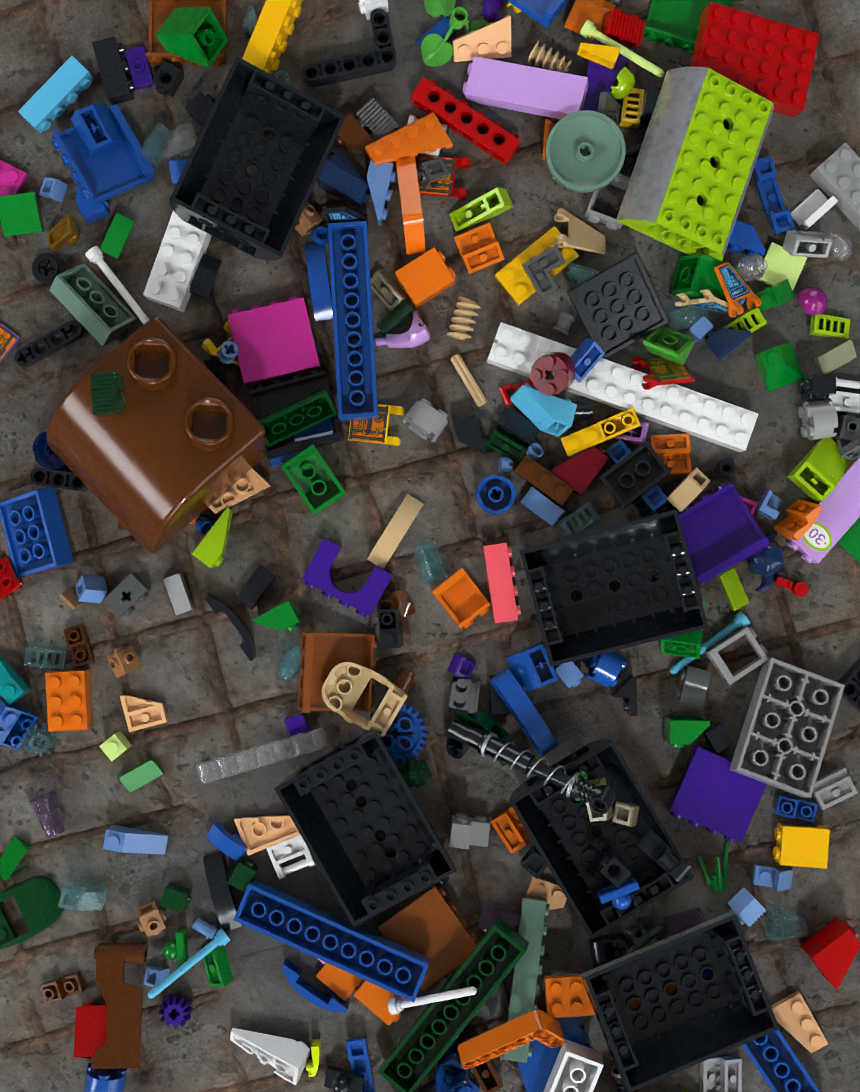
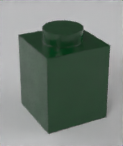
M241 858L228 883L245 892L258 866L251 859Z
M169 882L165 887L159 906L182 913L185 907L189 908L192 900V897L189 896L191 889Z

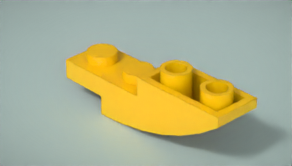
M631 408L563 437L561 441L569 457L641 426L634 408Z

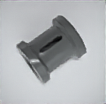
M560 311V318L552 330L557 334L568 337V330L576 318L569 313Z

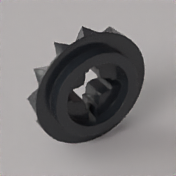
M52 253L40 254L32 264L33 275L41 283L53 284L56 275L64 272L63 263L59 257ZM50 264V267H52L55 271H49L47 274V272L41 267H48V265Z

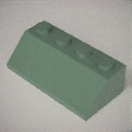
M85 263L56 275L49 290L102 346L116 340L137 320L131 311Z

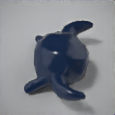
M775 530L767 536L770 546L747 559L748 568L755 574L762 576L761 585L755 589L756 592L767 591L773 584L774 576L786 577V574L780 571L785 557L782 547L773 540L778 534Z

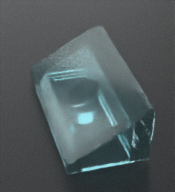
M252 4L249 5L242 24L247 42L250 41L258 21L254 5Z
M435 541L413 548L424 584L447 577Z

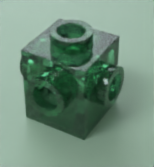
M413 758L406 761V765L400 768L410 787H421L426 784L425 780L432 777L425 758L420 760Z

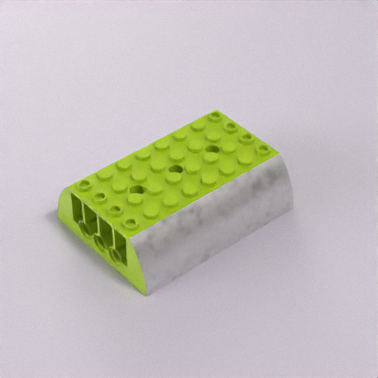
M680 67L667 71L616 221L687 255L703 253L722 261L774 111V103L710 68ZM723 121L729 123L728 130L724 128ZM711 157L716 161L715 168L710 164ZM698 195L703 198L702 206L697 202Z

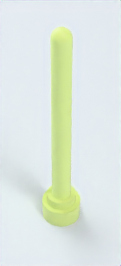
M589 20L585 22L580 35L585 38L593 37L606 46L621 48L620 54L660 78L664 76V70L596 30L597 27L594 26L593 22Z

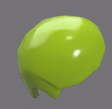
M623 67L617 75L618 82L615 83L616 87H611L612 91L609 94L614 99L625 98L634 88L635 77L626 67Z

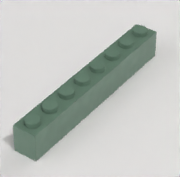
M522 895L518 934L527 940L529 945L525 954L513 967L507 1022L537 1010V1004L534 1003L535 996H539L540 991L537 977L542 974V964L539 963L540 956H544L545 944H542V936H546L547 924H544V918L549 915V904H546V898ZM527 1043L503 1054V1059L527 1063L528 1056H532L533 1044Z

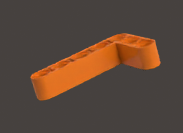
M406 156L396 161L406 254L412 255L426 253L415 156Z
M542 1010L528 1012L461 1043L457 1048L462 1068H474L535 1039L550 1048L559 1047L565 1043L561 1024Z

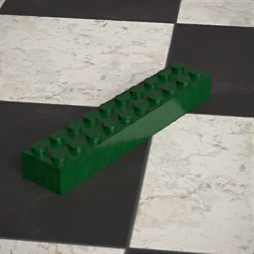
M497 918L438 992L473 986L477 989V993L471 996L429 1003L383 1061L378 1073L400 1092H414L525 954L529 942L500 918Z

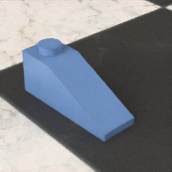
M111 825L106 829L103 849L123 853L165 855L169 835Z

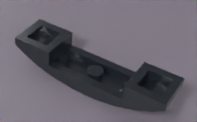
M211 595L207 596L205 600L215 614L224 611L245 640L239 646L250 661L255 659L256 649L254 640L244 620L224 601Z
M223 852L204 856V867L211 898L223 931L243 927V924L234 921L238 907L235 905L231 887L228 883L227 866Z

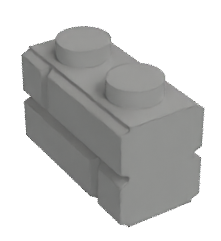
M788 230L783 243V249L791 256L827 258L833 239L824 232Z

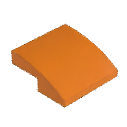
M576 0L564 27L580 34L585 22L589 20L597 27L596 30L601 32L603 16L614 9L616 5L606 0Z
M490 222L453 237L468 274L505 260Z
M689 433L650 435V446L670 469L671 473L669 476L689 475L692 472Z
M798 499L784 510L788 517L778 523L773 529L779 535L797 541L812 527L822 507L821 505Z
M512 806L490 821L511 854L525 847L532 840Z

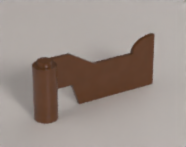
M147 942L99 943L98 947L94 949V959H96L95 981L107 1003L108 1013L106 1045L101 1046L94 1054L91 1069L140 1068L143 989L124 982V963H146L148 956Z

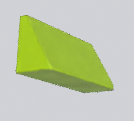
M731 568L717 576L732 611H736L750 603L735 568Z

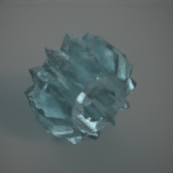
M35 724V730L28 727V734L22 735L24 741L21 744L22 747H26L25 753L31 752L32 757L39 753V756L42 758L44 751L50 754L49 748L55 747V743L52 741L56 740V736L51 735L53 731L48 732V729L46 730V725L43 724L41 729H39L38 725ZM40 738L41 743L37 744L36 739Z

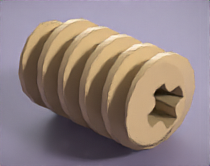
M538 41L530 53L528 63L531 65L535 62L536 68L542 65L541 69L567 73L572 60L565 63V55L558 59V51L552 55L553 48L551 47L546 51V44L544 43L539 47Z
M458 297L461 302L456 303L458 309L453 312L457 317H452L451 321L454 324L449 325V329L453 332H448L447 335L464 341L472 337L467 331H474L469 325L476 324V321L472 319V316H478L474 309H480L481 307L475 301Z

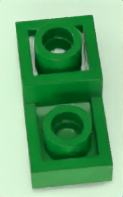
M117 212L100 250L117 259L120 258L135 221Z

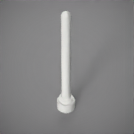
M98 246L92 247L86 252V257L90 262L97 263L143 325L149 321L148 317L103 260V252Z
M472 986L416 997L414 1002L408 999L403 1000L399 997L389 998L388 1010L392 1015L399 1014L404 1008L475 995L477 989Z

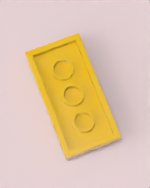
M555 226L495 274V278L518 306L536 292L523 270L522 264L555 246L554 241L557 239L558 234H561ZM558 248L566 262L549 272L552 278L579 257L573 248Z

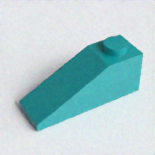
M0 655V695L10 705L18 702L31 688Z

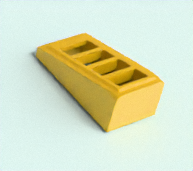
M580 43L577 54L613 69L621 48Z
M633 88L631 93L638 94L639 98L630 96L623 98L619 126L638 129L644 90ZM627 100L638 102V105L627 103ZM626 108H634L637 111L626 110ZM626 114H628V115H634V116H636V117H635V118H630V117H625V116H626Z

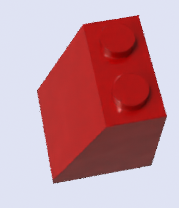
M835 918L800 946L825 979L837 989L860 949V942L857 940L859 935L846 921L841 922L838 918Z
M105 1001L102 1002V1005L95 1006L94 1002L83 1003L82 1007H76L74 1058L93 1059L96 1051L101 1046L106 1045L108 1006Z

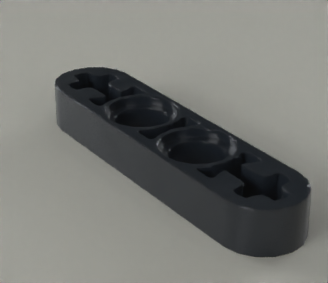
M76 320L68 321L19 349L14 355L15 362L26 368L36 364L81 338L85 331L84 326ZM73 325L76 326V327H79V328L77 329V332H78L77 334H75V333H73V332L69 333L70 331L73 330V328H72ZM56 334H61L63 337V341L60 344L53 342ZM41 343L45 344L46 351L38 354L37 346ZM23 354L26 356L30 355L26 358V363L21 361Z

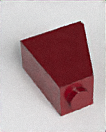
M593 446L550 470V472L571 487L575 494L581 496L609 457L606 456L607 452L601 447L597 446L595 448Z

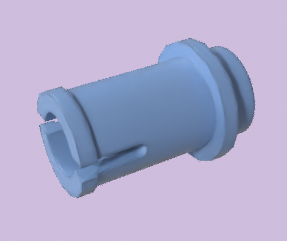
M199 917L192 926V929L197 930L205 935L206 939L210 938L211 940L218 930L215 928L216 925L212 926Z

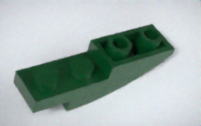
M479 706L476 717L473 714L463 715L454 713L460 721L483 732L497 734L500 740L507 742L509 734Z

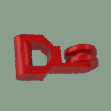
M531 379L515 386L508 384L499 388L505 407L514 404L510 400L507 390L513 388L517 391L520 388L519 386L522 385L535 387Z
M774 576V585L789 589L793 595L798 597L807 595L809 587L805 582L796 581L793 583L782 577Z

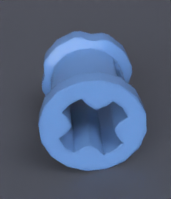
M232 341L224 342L218 352V359L224 364H231L238 354V346Z

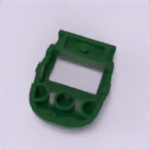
M34 876L25 881L14 883L0 893V902L11 896L14 897L30 928L29 931L17 936L0 903V949L25 942L42 933V931L60 919L64 912L65 903L53 880L46 876Z

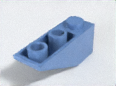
M370 160L367 183L378 224L382 225V221L387 218L388 208H386V203L391 201L393 190L390 189L391 182L395 183L397 171L394 170V163L375 166L372 160Z

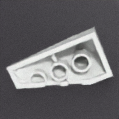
M236 1028L231 1030V1041L247 1053L257 1054V1057L260 1059L259 1062L264 1065L269 1063L275 1068L274 1073L294 1085L298 1083L310 1053V1048L304 1042Z

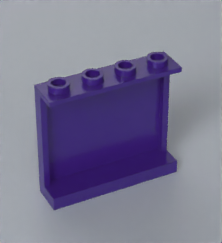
M725 483L716 489L718 492L710 495V493L704 495L699 499L700 502L698 504L688 505L683 510V513L679 514L693 571L701 586L770 546L769 540L759 528L732 483L729 485Z
M694 744L691 750L693 752L691 760L671 805L667 804V808L671 811L670 814L678 819L685 817L689 819L688 822L697 827L701 824L706 827L705 830L716 835L719 832L728 841L733 843L735 840L742 842L767 784L729 770L732 760Z

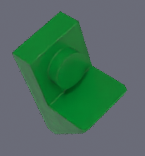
M788 279L754 293L762 302L761 306L758 307L760 312L776 305L780 306L795 297Z

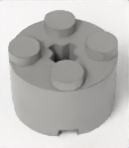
M422 398L421 401H415L404 417L403 423L408 422L410 424L408 428L425 440L428 437L432 438L431 442L434 443L448 424L446 419L448 415L440 409H434L428 400Z
M830 398L807 401L801 407H798L799 418H802L801 435L803 438L807 437L808 440H817L836 436L837 433L833 432L834 428H838V416L835 406H831L829 403L832 402Z

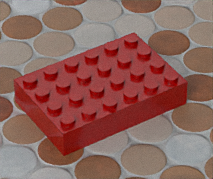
M710 2L701 13L690 67L710 68L773 102V112L794 117L804 110L819 33Z

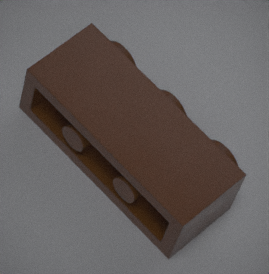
M528 455L523 458L514 470V473L558 506H562L573 491L571 487Z
M474 1026L460 1033L458 1044L460 1045L479 1036L476 1027ZM493 1059L471 1068L483 1092H495L503 1087L502 1076Z

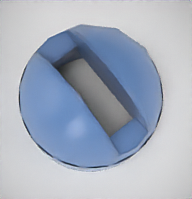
M533 443L528 447L526 454L533 460H536L543 455V449L539 444Z
M509 457L499 458V472H509L512 470L513 466H510V463H513V461Z

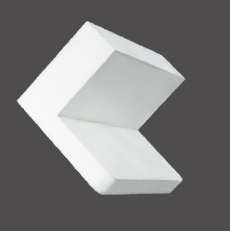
M817 189L790 213L792 220L802 231H806L834 206L838 200L834 196L827 199Z

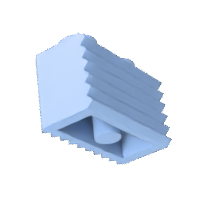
M744 887L728 902L731 907L729 911L736 915L737 920L742 925L746 923L748 926H752L754 921H757V918H760V915L766 912V909Z

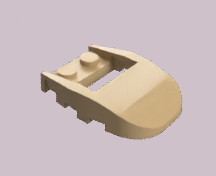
M343 662L336 665L331 670L322 687L323 701L331 710L339 713L344 717L345 721L359 725L363 729L368 731L370 729H377L383 737L408 697L405 692L384 675L354 662ZM370 678H373L389 687L372 719L368 720L352 709Z

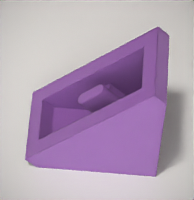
M640 422L641 426L613 439H621L625 442L641 445L645 442L649 424Z

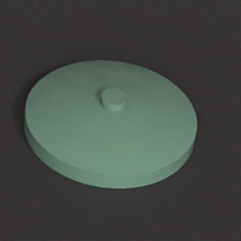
M590 110L573 112L558 121L548 136L545 149L546 163L554 179L563 187L581 193L594 192L609 185L619 174L626 154L624 137L617 124L606 115Z

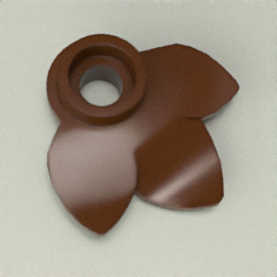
M396 590L390 596H382L377 604L378 609H398L401 623L402 617L416 612L413 604L406 600L408 592L403 590ZM384 602H389L391 606L386 607Z

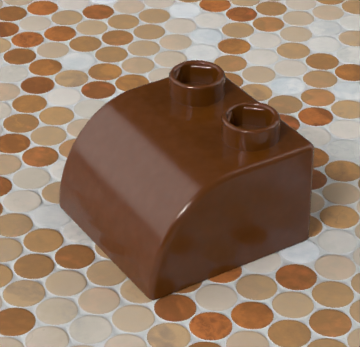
M159 317L151 318L87 371L72 386L55 409L46 435L47 443L52 451L151 554L161 549L259 463L266 454L264 426Z

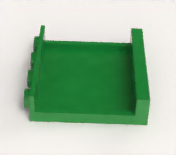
M652 0L643 37L651 42L659 41L667 47H679L684 52L693 53L702 10L710 2L731 7L733 0Z

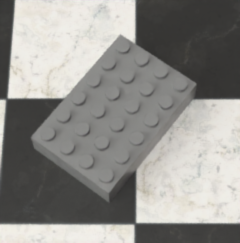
M768 658L769 660L762 664L729 770L800 797L811 798L845 685L777 659Z

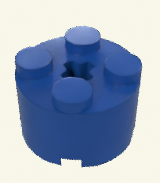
M490 475L484 478L476 489L477 504L483 511L489 514H501L507 511L515 500L516 492L513 483L501 475ZM492 490L500 492L499 500L491 498Z
M619 650L589 657L585 666L589 668L588 673L584 672V676L604 687H614L618 682L620 670H623L627 664V659L624 658V653Z
M91 1063L88 1064L84 1092H124L127 1068L91 1069Z

